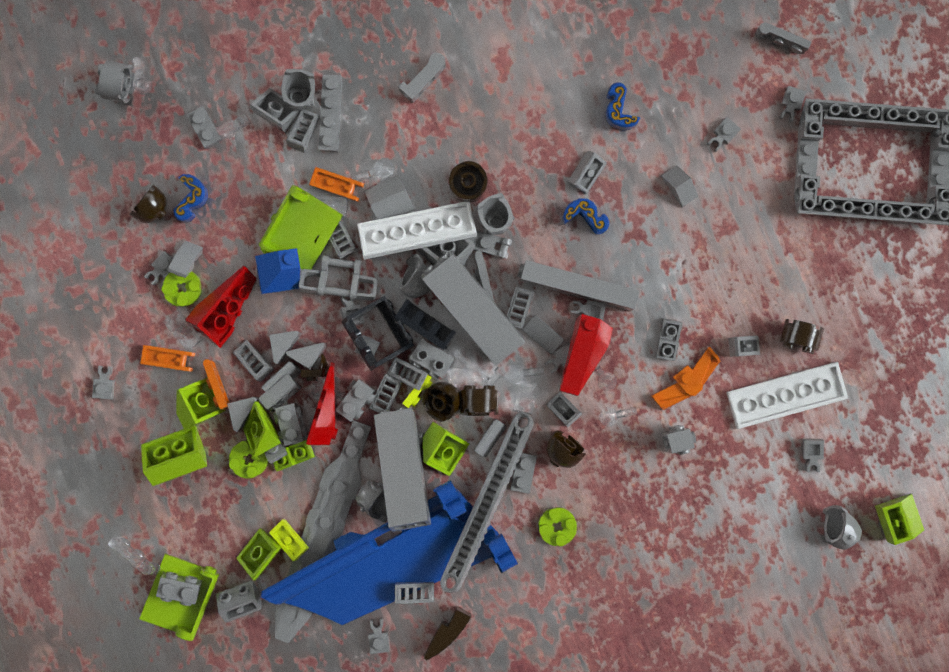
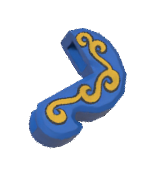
M617 82L612 84L607 92V99H612V101L607 106L605 117L611 127L626 131L636 127L640 117L622 114L627 88L624 84Z
M182 174L178 178L191 191L173 209V213L176 219L187 223L196 216L192 210L201 208L206 204L208 190L203 182L195 176Z
M579 198L571 202L563 212L562 220L564 225L580 213L595 234H603L609 227L608 217L605 214L598 217L597 207L589 199Z

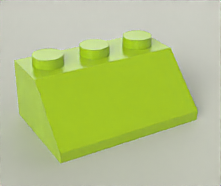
M196 426L186 431L182 429L141 445L143 473L152 486L207 467L206 452Z

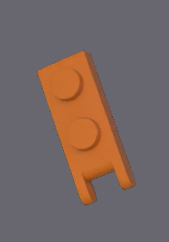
M315 167L309 183L312 187L356 202L359 201V198L353 196L355 187H364L362 182Z
M143 345L140 364L192 372V367L185 366L187 356L195 357V353Z
M205 359L203 365L208 376L206 382L209 389H212L214 392V404L219 409L226 410L228 409L227 404L230 402L216 364L212 360Z

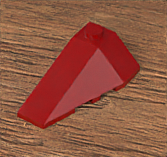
M242 266L202 300L185 321L197 332L221 348L234 331L235 327L233 325L237 316L240 317L242 313L240 309L244 300L248 299L256 277L245 266Z
M581 314L576 318L559 389L560 392L578 396L608 349L613 328L601 319Z
M333 362L330 363L306 441L308 445H330L331 439H336L338 429L335 428V363Z

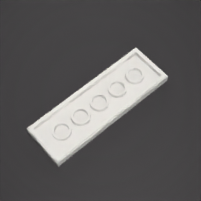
M468 201L357 224L364 260L477 237L472 209Z
M838 362L726 392L736 429L848 399Z

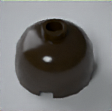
M152 185L135 206L134 210L136 213L132 211L129 215L142 223H152L156 219L161 220L167 213L164 210L167 204L164 193L155 185Z
M437 382L424 391L422 402L423 405H426L428 409L426 412L434 420L443 422L451 419L459 412L461 396L454 385L447 382Z
M557 430L547 442V454L550 462L556 467H574L586 455V453H582L584 448L572 436L569 435L566 438L562 435L564 432Z

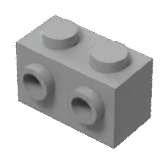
M421 339L410 357L413 360L411 364L419 369L425 367L429 370L428 374L437 380L439 377L444 378L455 360L424 339ZM421 352H426V358L422 359L420 357ZM438 362L443 363V367L441 369H438L436 367V364Z
M358 379L357 382L353 380L347 388L349 393L346 397L342 395L336 403L338 406L336 411L350 422L354 419L358 420L364 413L363 407L366 404L370 405L375 398L374 392L376 390L361 379Z
M297 403L275 408L276 412L273 415L275 423L280 426L281 431L278 434L281 443L284 442V445L287 446L307 440L308 432L305 424H302L301 417H303L301 407Z
M676 425L669 427L670 431L661 433L666 452L683 455L690 453V449L695 448L696 437L689 428Z
M174 572L163 573L160 577L156 597H160V600L165 602L175 600L180 601L182 605L191 606L198 599L202 580H197L198 578L193 576H178Z
M253 581L245 582L216 594L218 613L225 623L262 609L260 592Z

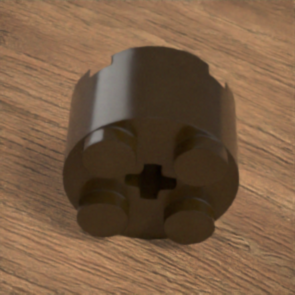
M465 161L452 169L449 176V186L456 199L462 202H476L486 192L488 178L481 165L473 161ZM470 178L473 184L466 186L464 181Z
M785 319L780 342L783 343L785 348L794 350L796 346L802 348V352L814 354V351H819L824 328L820 327V330L815 328V324L799 320L789 323V319Z
M466 385L464 390H460V415H464V411L468 412V416H489L491 412H494V415L499 414V391L495 390V386L487 385L483 389H476L474 385Z

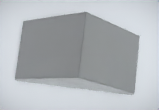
M676 165L661 175L681 207H684L698 197L691 177L679 166Z
M291 331L269 335L274 363L280 364L287 355L286 351L291 350L302 335L301 332Z
M758 336L728 338L730 357L760 355Z
M323 342L286 351V354L305 367L313 369L327 346Z
M561 392L546 404L566 427H569L582 415Z
M258 397L227 404L234 431L240 432L254 402H259Z

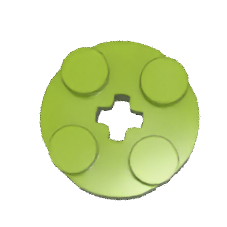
M192 271L186 278L170 272L164 279L162 292L166 300L172 305L178 307L190 306L196 303L201 296V281ZM185 283L186 292H179L178 285Z
M247 440L236 444L229 455V467L236 475L242 478H254L263 473L268 465L265 453L253 457ZM249 454H251V458L254 461L253 463L249 462L248 464H246L244 456H248Z
M562 507L548 509L539 519V532L546 543L552 546H564L575 537L577 522L573 514ZM561 522L562 530L554 531L553 523Z

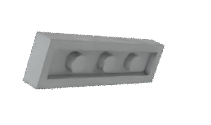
M323 74L319 151L338 152L342 75Z

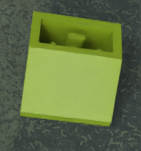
M911 493L875 505L888 543L897 545L914 539L924 531Z

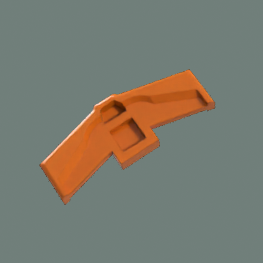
M707 347L693 369L686 365L672 377L677 383L651 395V397L662 410H665L691 396H696L702 391L703 385L720 363V358L711 347Z

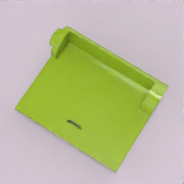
M292 185L258 245L265 254L297 248L300 268L312 270L343 214L305 190Z
M165 553L139 619L176 632L175 635L181 639L193 641L219 577V574L216 572L217 569L211 566L202 567ZM174 572L178 576H193L198 578L197 580H202L196 603L191 604V606H185L180 604V601L172 600V602H165L160 600V597H156L162 574Z

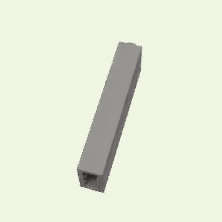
M452 251L443 253L439 256L437 263L433 266L432 264L428 265L422 271V280L495 366L525 343L523 336Z
M528 260L525 261V264L520 265L517 277H521L520 282L585 300L604 303L608 306L627 311L635 309L640 291Z
M401 407L397 411L392 412L388 410L381 411L379 414L374 415L388 527L392 532L431 525L415 413L412 408Z

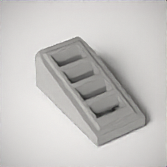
M305 109L301 110L286 139L287 146L304 153L318 122L319 115ZM303 117L312 120V122L303 120ZM300 124L309 128L305 129L303 127H300ZM297 132L303 133L305 136L299 135Z
M340 220V228L333 232L330 241L339 258L344 259L358 251L342 220ZM343 231V235L334 239L333 236ZM344 238L347 239V241L339 245H337L336 243ZM350 244L351 247L342 252L340 251V248Z
M517 286L515 287L506 317L514 327L523 329L534 292ZM517 294L528 296V300L517 297ZM515 301L524 303L526 306L515 305ZM513 308L524 311L523 315L512 312ZM510 316L520 318L521 322L511 320Z
M245 340L233 352L257 381H263L274 370L271 364L248 340ZM249 348L250 351L242 357L241 355ZM254 354L255 356L249 362H247V360ZM259 360L260 362L253 368L252 366Z
M397 357L394 358L387 372L391 377L417 390L421 389L428 373ZM402 365H404L403 370L401 371L400 375L398 376V373H399V371H400ZM408 368H410L404 379L403 376ZM413 370H414L415 373H414V375H413L411 381H408L409 378H410V376H411V374H412V372H413ZM420 373L421 376L417 384H414L418 374Z
M385 374L369 408L378 413L385 410L389 411L403 382ZM386 381L396 385L395 389L386 385ZM383 388L393 392L392 396L383 392ZM382 395L390 399L389 403L380 399L379 396ZM376 402H379L387 406L386 409H383L375 405Z
M434 582L395 583V604L434 602ZM421 587V598H417V588ZM425 587H428V598H425ZM401 588H405V598H401ZM409 588H413V598H409Z

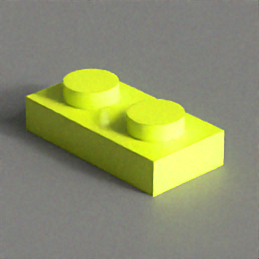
M428 374L421 389L417 390L414 388L402 404L408 408L411 405L415 407L421 399L419 394L432 385L433 382L430 381L432 377Z
M282 519L269 532L292 561H297L309 549L307 544L285 519Z

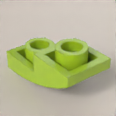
M307 440L285 448L288 454L273 463L276 472L315 457L311 445L306 444Z

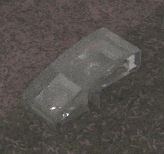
M486 366L449 369L450 384L456 388H462L466 385H474L476 387L488 385Z

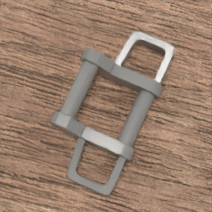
M323 255L321 270H302L299 290L320 296L327 294L350 297L352 300L373 301L376 298L378 280L377 278L360 275L362 260L334 259ZM329 266L354 269L351 290L326 287ZM305 277H320L318 288L304 286ZM359 282L373 284L372 293H358Z

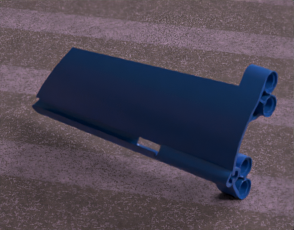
M449 480L434 488L433 491L436 496L428 500L431 525L402 530V533L375 546L372 540L390 531L387 522L261 591L260 597L273 604L280 605L286 603L308 610L340 625L347 624L395 602L396 582H434L435 584L441 581L442 575L474 506ZM490 524L471 567L493 557L500 572L503 573L518 563L502 533L499 534ZM401 588V598H404L405 588ZM409 588V595L413 594V588Z

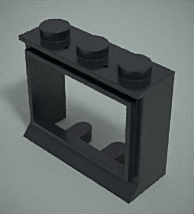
M385 296L341 321L370 371L414 346L412 336L404 329L403 322L395 318L396 314L393 310V304ZM376 307L401 347L378 362L373 356L371 348L364 341L360 330L357 329L353 322L354 319Z
M406 299L395 315V318L442 350L447 349L457 334L456 331L449 329L415 306L408 299Z

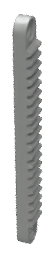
M518 413L512 420L442 575L440 585L445 592L456 593L459 591L465 577L468 576V570L471 569V564L478 553V548L481 547V541L484 540L487 528L491 524L490 521L494 518V513L497 511V506L500 504L503 492L507 489L506 486L510 482L513 470L516 469V464L519 462V457L522 455L525 443L529 440L534 423L532 417L527 413ZM521 418H527V426L523 428L519 427V420ZM453 577L456 584L453 588L449 589L446 586V582L449 578Z

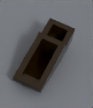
M457 607L449 623L442 620L424 654V659L429 660L446 649L464 630L471 618V613Z

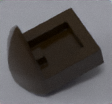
M321 354L320 369L301 370V377H306V381H318V377H326L329 366L324 354Z

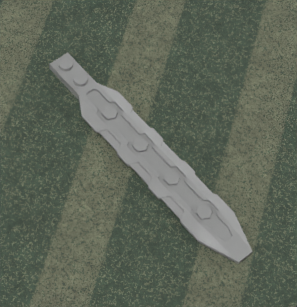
M353 420L340 457L325 468L319 484L320 489L314 505L307 516L306 526L301 537L309 549L297 561H292L287 577L334 552L335 544L333 541L338 539L343 533L347 514L361 484L358 462L369 436L371 426ZM286 603L276 604L275 638L289 643L312 616L313 612Z

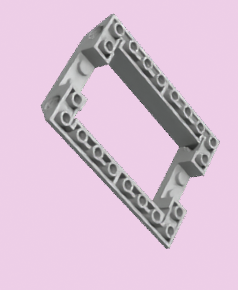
M806 98L798 130L794 201L797 214L949 225V110ZM822 124L931 133L926 204L817 196V190L820 188V176H816L818 145L819 141L823 138L824 132Z

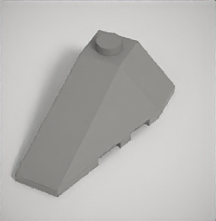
M467 238L416 250L432 265L438 262L439 256L443 253L452 251L465 266L475 247V243Z

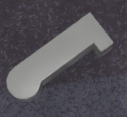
M433 53L429 58V63L408 85L403 81L398 86L399 91L414 103L445 69V57L441 53Z

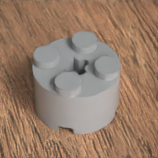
M109 60L104 64L100 63L98 66L99 83H97L95 88L96 94L100 95L103 99L128 103L130 100L127 98L128 94H133L135 86V73L131 72V69L134 67L130 64Z

